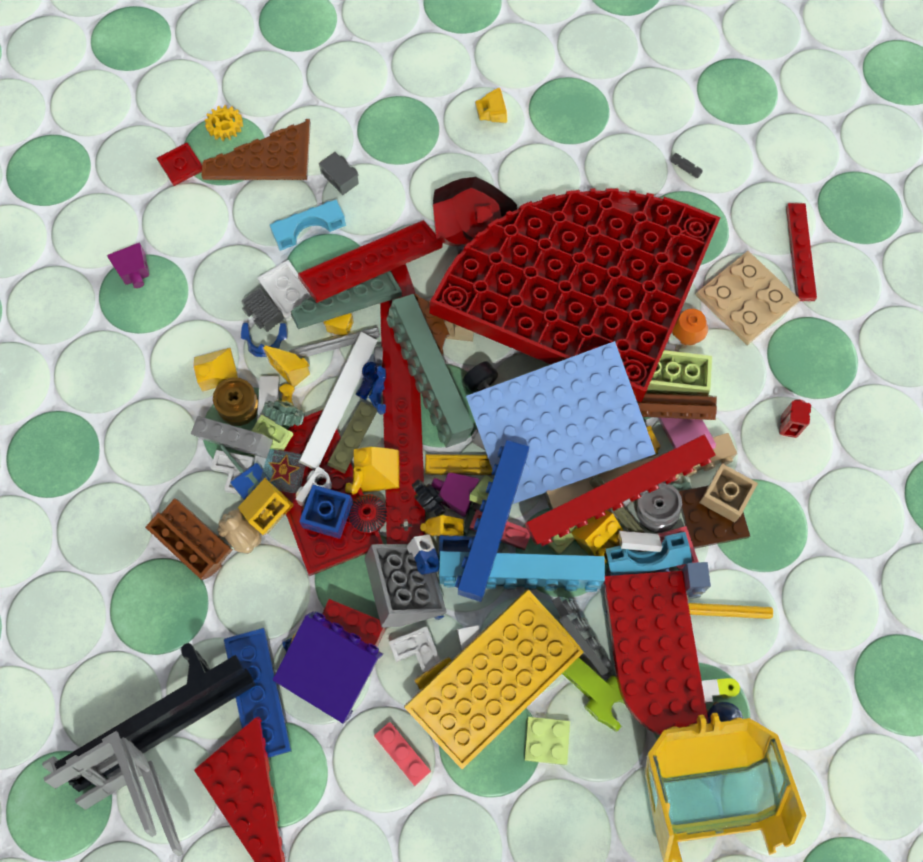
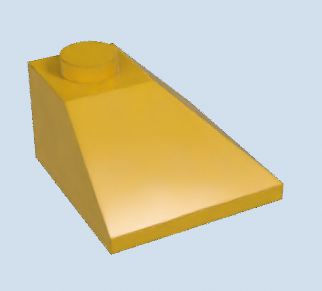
M267 345L263 347L269 363L293 387L310 375L309 364L303 357L300 359L294 353Z
M231 348L194 357V371L202 392L216 388L217 385L226 379L238 378Z
M379 447L354 449V467L361 466L363 468V482L360 486L363 493L399 488L398 450Z

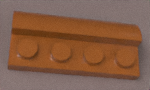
M645 393L642 402L637 403L642 417L716 420V395Z
M176 498L173 499L162 513L158 512L145 527L201 580L215 574L222 567L221 563L233 550Z

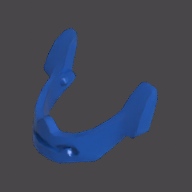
M243 323L241 339L247 341L248 351L256 357H267L263 344H260L258 347L253 345L251 335H249L248 323ZM286 323L280 324L277 339L270 347L279 349L281 341L287 339Z
M377 366L378 378L369 395V399L377 409V412L382 415L386 413V405L381 404V393L385 389L386 370L381 366Z

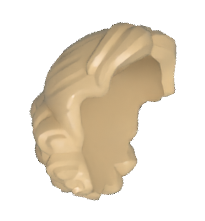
M239 508L232 510L228 514H223L222 519L218 523L217 531L219 537H225L235 551L245 554L251 553L254 547L261 543V533L244 518Z

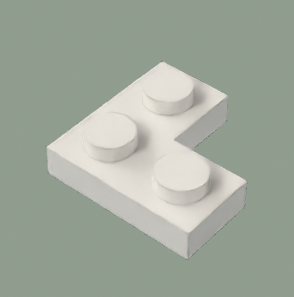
M216 450L211 469L228 473L224 491L239 495L230 482L241 475L240 471L224 451ZM230 453L244 471L254 465V457Z
M427 626L389 642L396 662L416 655L423 673L441 662Z

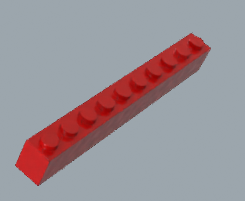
M704 434L526 522L525 526L535 546L541 544L543 547L553 542L552 537L559 535L561 538L571 533L570 528L577 526L579 529L589 524L588 519L594 517L597 520L606 515V510L612 508L615 511L624 506V501L630 499L633 502L642 497L640 493L646 490L648 493L659 489L658 484L665 481L667 485L677 480L676 475L682 473L685 476L695 471L694 466L700 464L703 467L711 463L710 458L716 456Z

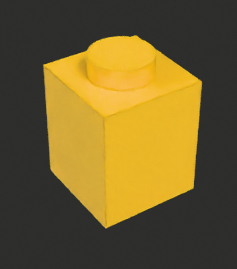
M348 313L326 320L323 323L327 332L343 336L350 333L354 321L352 314Z

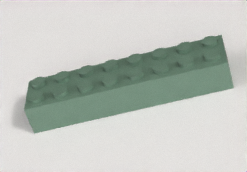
M414 294L393 300L391 308H389L387 323L390 328H393L395 341L401 346L402 357L409 364V373L416 380V388L423 396L425 408L429 409L432 424L437 427L440 442L444 443L445 448L466 441L474 428L473 423Z

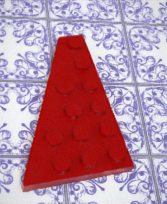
M256 717L195 768L194 771L253 861L285 862L284 852L282 851V838L279 837L277 825L279 820L276 802L273 799L274 790L271 787L269 777L270 766L268 754L265 750L266 742L262 735V720L260 717Z

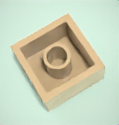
M721 464L699 503L735 523L743 513L758 483Z

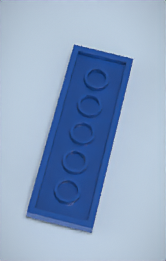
M265 628L225 638L224 644L227 658L229 659L236 655L242 667L248 669L256 684L236 697L242 729L254 718L260 717L268 758L292 752L278 686L273 681L275 672Z

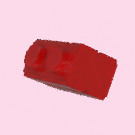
M800 399L792 401L781 415L779 434L793 438L799 437L810 424L809 414L811 413L812 405Z

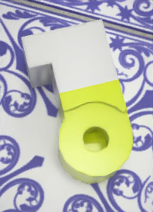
M732 678L702 681L706 704L713 702L712 697L721 696L729 699L739 694L740 691L739 683Z

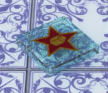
M270 449L265 461L261 481L266 478L279 491L297 493L301 487L305 465L299 463L302 454Z

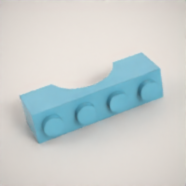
M337 200L325 202L323 205L309 208L307 211L293 214L286 219L277 220L270 224L273 237L280 251L296 245L299 233L307 227L321 226L331 232L346 226L344 215Z
M681 532L665 536L661 543V552H637L621 549V546L607 548L606 554L611 575L641 574L692 563L686 533Z

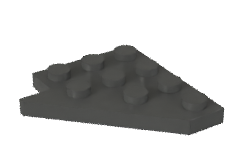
M557 597L552 600L561 616L560 622L599 673L606 675L611 672L610 666H612V663L606 654L603 655L599 649L601 644L596 636L592 637L589 629L591 627L585 618L582 619L578 613L581 610L576 601L564 597Z

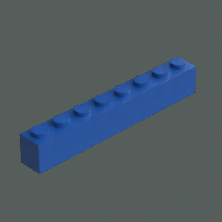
M506 440L505 446H501L499 449L498 457L500 461L499 464L495 463L492 475L495 477L493 482L489 481L486 493L489 495L487 500L482 501L480 511L483 513L481 519L477 518L474 530L477 532L475 538H470L468 549L471 550L469 556H464L461 568H464L462 576L458 575L455 587L458 588V595L482 602L528 457L529 446Z

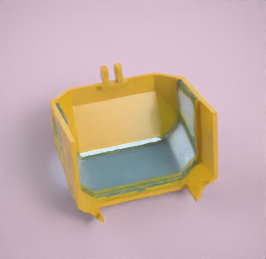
M717 713L711 714V723L707 724L704 715H698V724H691L688 727L682 728L670 727L662 732L648 753L645 777L655 832L663 862H683L678 842L757 830L762 832L769 855L776 853V847L782 844L784 847L795 844L807 815L779 736L751 718H734L731 721L721 722Z

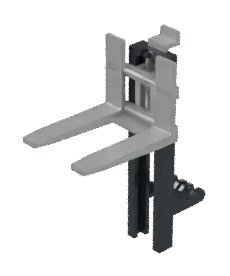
M191 643L184 644L180 649L182 656L189 663L187 684L62 759L58 760L53 756L42 763L43 767L51 772L44 777V781L55 789L66 782L72 785L78 792L92 784L96 786L75 799L76 804L85 810L127 785L143 828L147 834L153 837L157 833L139 779L142 776L170 847L177 856L183 855L180 841L152 761L147 762L143 753L256 685L247 668L244 669L236 655L210 670L207 662L194 649ZM118 768L121 769V772L117 773L111 778H105V776L114 772Z

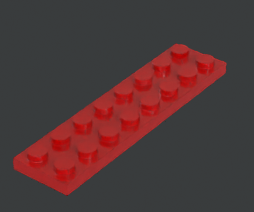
M422 220L298 273V279L315 302L318 303L443 248V243L437 240L436 234Z

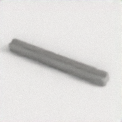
M373 327L291 349L289 352L296 354L299 358H304L353 345L360 332L374 339L379 338L380 334L378 328Z

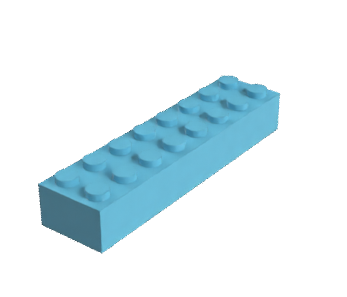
M440 551V584H444V587L447 588L455 587L458 575L462 576L464 568H461L464 556H469L470 552ZM497 553L486 589L504 586V589L509 590L516 589V587H524L525 590H536V587H544L547 591L565 588V591L585 589L586 592H596L605 581L604 556Z

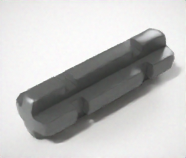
M678 153L672 156L671 162L673 164H678V167L689 174L692 173V176L695 178L701 176L703 170L700 167H695V164L684 157L682 159V156Z

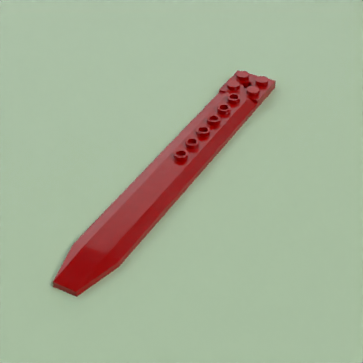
M406 264L390 271L402 291L401 297L416 294ZM392 299L380 303L381 347L383 348L382 367L386 370L385 389L383 390V404L386 405V413L383 414L384 448L399 451V488L385 490L388 512L386 534L387 544H409L414 537L426 535L420 528L421 524L426 522L425 510L414 498L416 491L411 486L418 479L424 483L421 394L416 388L414 376H411L409 373L407 360H404L402 357L401 346L395 341L393 328H390L387 323L389 308H391L392 301L395 300ZM405 521L412 524V527H408L407 531L404 530V527H401V524H404Z

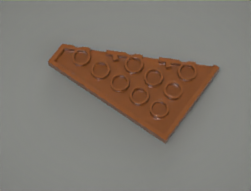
M305 119V122L294 126L292 124L285 129L270 133V136L264 139H255L251 143L234 148V151L223 155L221 153L214 158L204 160L202 163V179L307 180L310 119Z

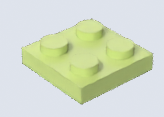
M528 717L524 761L567 765L570 721Z

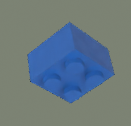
M312 485L299 521L302 528L340 539L353 504L351 495Z

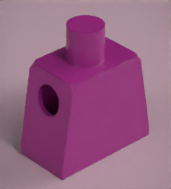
M140 242L107 255L125 285L132 283L136 289L144 286L143 279L149 276L146 254Z
M451 472L447 474L445 481L434 477L431 485L436 491L440 492L439 494L443 498L441 504L465 518L472 501H469L470 493L479 484V479Z

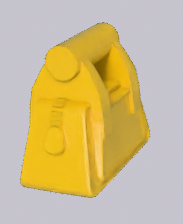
M501 88L491 91L485 97L475 102L480 120L507 123V110Z
M440 515L429 518L425 523L421 524L420 528L432 536H464V519Z

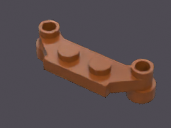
M414 294L443 357L445 340L447 337H450L444 320L429 314L430 302Z

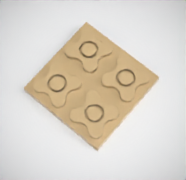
M749 251L744 253L696 293V296L746 345H749L800 301L787 286Z

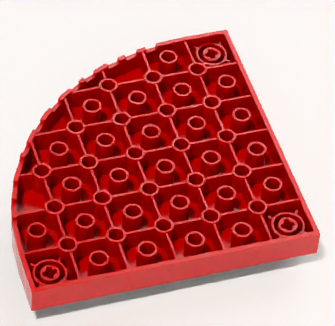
M592 188L590 191L584 192L571 190L566 191V194L558 196L555 194L542 197V200L533 203L532 201L527 202L513 212H506L505 216L500 219L497 218L489 223L485 230L476 234L475 238L470 243L468 242L464 250L456 256L430 300L429 314L551 365L615 341L636 401L642 402L721 217L667 197L662 199L654 197V194L651 193L644 195L636 193L634 190L622 192L619 189L606 188L605 191H595V188Z

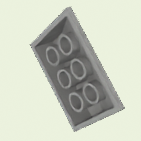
M372 544L364 558L381 627H401L441 616L447 612L436 573L421 575L418 572L417 562H415L413 554L408 552V544Z

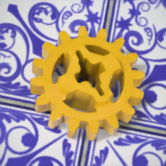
M226 105L223 108L217 106L216 111L211 109L212 114L207 113L208 119H205V127L209 135L214 136L216 140L221 137L222 141L226 137L231 140L232 135L237 137L236 132L241 133L240 127H243V119L239 111L234 110L233 106L227 109Z

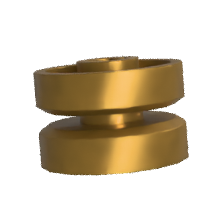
M229 378L217 385L213 392L214 406L226 423L232 426H242L248 424L256 417L258 413V398L248 381L242 378Z

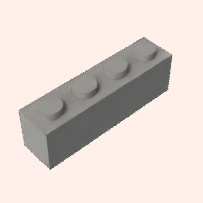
M197 416L191 431L192 435L204 441L218 445L223 444L225 447L262 458H267L273 440L263 434Z

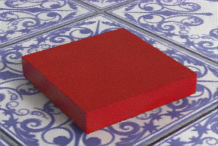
M187 142L157 157V161L173 186L202 172V164Z

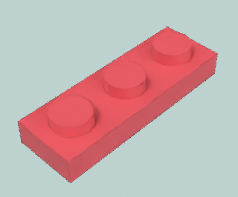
M476 510L469 528L477 532L474 530L477 518L481 519L483 513L480 510ZM507 521L501 542L525 551L530 534L526 528Z
M391 722L374 735L414 786L431 772Z

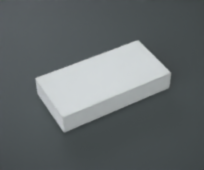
M619 531L618 538L621 549L661 552L662 544L659 534Z

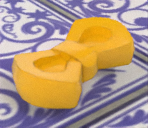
M290 384L280 386L279 391L282 393V401L291 402L294 406L292 394L295 388Z

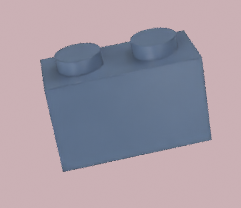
M708 562L687 563L681 571H683L687 596L689 598H700L711 587Z

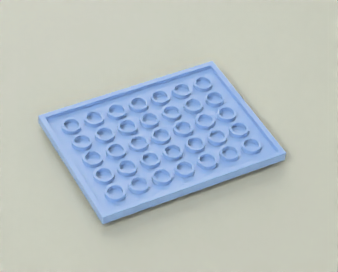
M615 341L466 396L492 469L495 463L499 464V449L501 446H505L506 440L529 446L528 457L513 504L546 493L547 490L552 491L656 454Z

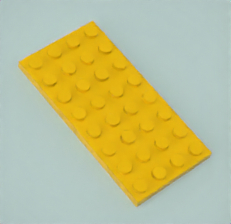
M526 589L404 705V708L453 761L463 769L584 652L540 601Z

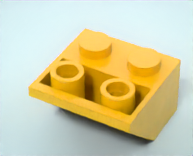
M264 478L238 508L256 530L262 535H266L294 504Z
M607 510L605 511V516L597 520L592 517L587 520L589 524L579 529L576 528L571 532L579 546L589 556H604L605 564L608 562L606 549L620 546L618 534L619 531H623L614 514Z

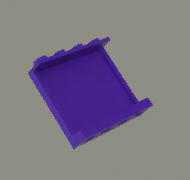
M311 612L305 616L273 681L343 724L350 718L353 706L383 653L375 645L366 644L361 641V637L343 630L340 624L331 623L326 620L323 614Z

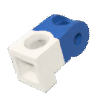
M430 534L414 537L407 545L409 554H413L415 562H417L418 572L421 575L438 572L440 562Z

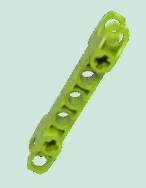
M578 657L562 674L590 699L584 705V708L597 721L617 732L622 726L613 717L611 710L614 703H624L619 691L617 678L611 675L604 681Z

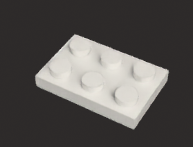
M289 260L257 278L272 302L281 310L286 322L292 319L291 311L296 306L301 305L303 300L311 297L298 279V273Z

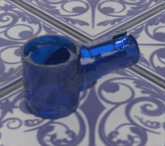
M367 362L363 366V382L355 394L364 400H367L378 378V365L374 362Z

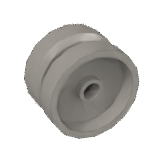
M665 482L658 484L659 489L648 493L647 490L640 493L642 497L637 501V517L640 523L648 530L654 532H665L672 529L679 520L682 508V499L678 490L671 484L666 485Z

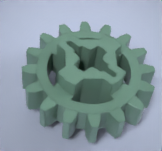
M275 400L274 402H265L262 410L265 416H268L269 419L275 421V424L293 426L295 424L299 426V424L302 425L305 413H302V410H297L298 408L288 401Z

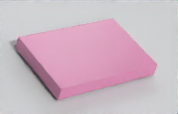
M658 418L674 449L704 434L712 449L716 447V443L703 420Z

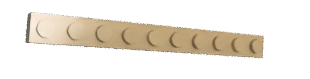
M729 433L713 437L716 443V447L713 449L716 456L710 458L712 462L703 467L700 464L694 466L695 471L687 474L686 477L695 475L698 470L704 469V471L715 468L717 464L727 465L733 462L737 451ZM663 454L597 475L604 483H607ZM682 473L676 475L677 480L680 476H683ZM595 476L552 491L547 490L545 498L549 509L552 510L593 490L594 488L591 486L590 480Z

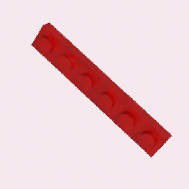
M788 203L786 211L796 296L800 301H815L817 293L806 203Z

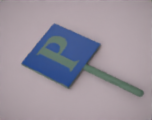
M223 444L220 445V448L241 473L230 484L243 500L249 496L264 478L274 485L257 463L244 471Z

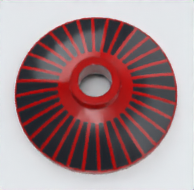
M359 496L353 501L348 515L349 522L359 532H376L383 527L387 520V507L377 496ZM365 509L371 510L368 515H365L363 512Z

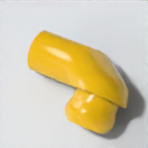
M361 466L354 467L353 483L346 484V493H352L353 495L358 492L363 482V468Z

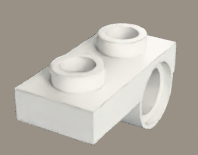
M317 467L315 471L312 470L307 477V483L304 487L301 486L298 489L296 501L300 506L305 507L312 485L331 489L330 477L322 468ZM320 479L327 480L324 485H317Z

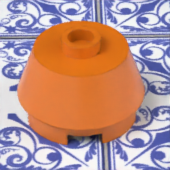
M687 309L680 312L672 334L681 341V344L695 345L707 336L708 324L705 315L701 311Z

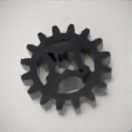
M418 479L411 485L416 491L414 498L426 512L432 511L436 516L443 515L446 512L441 504L443 498L431 484L426 486Z

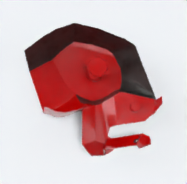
M478 177L461 178L452 181L434 191L433 211L437 240L449 246L466 245L475 238L476 234L485 230L489 223L497 218H502L508 211L513 212L517 210V204L495 186Z

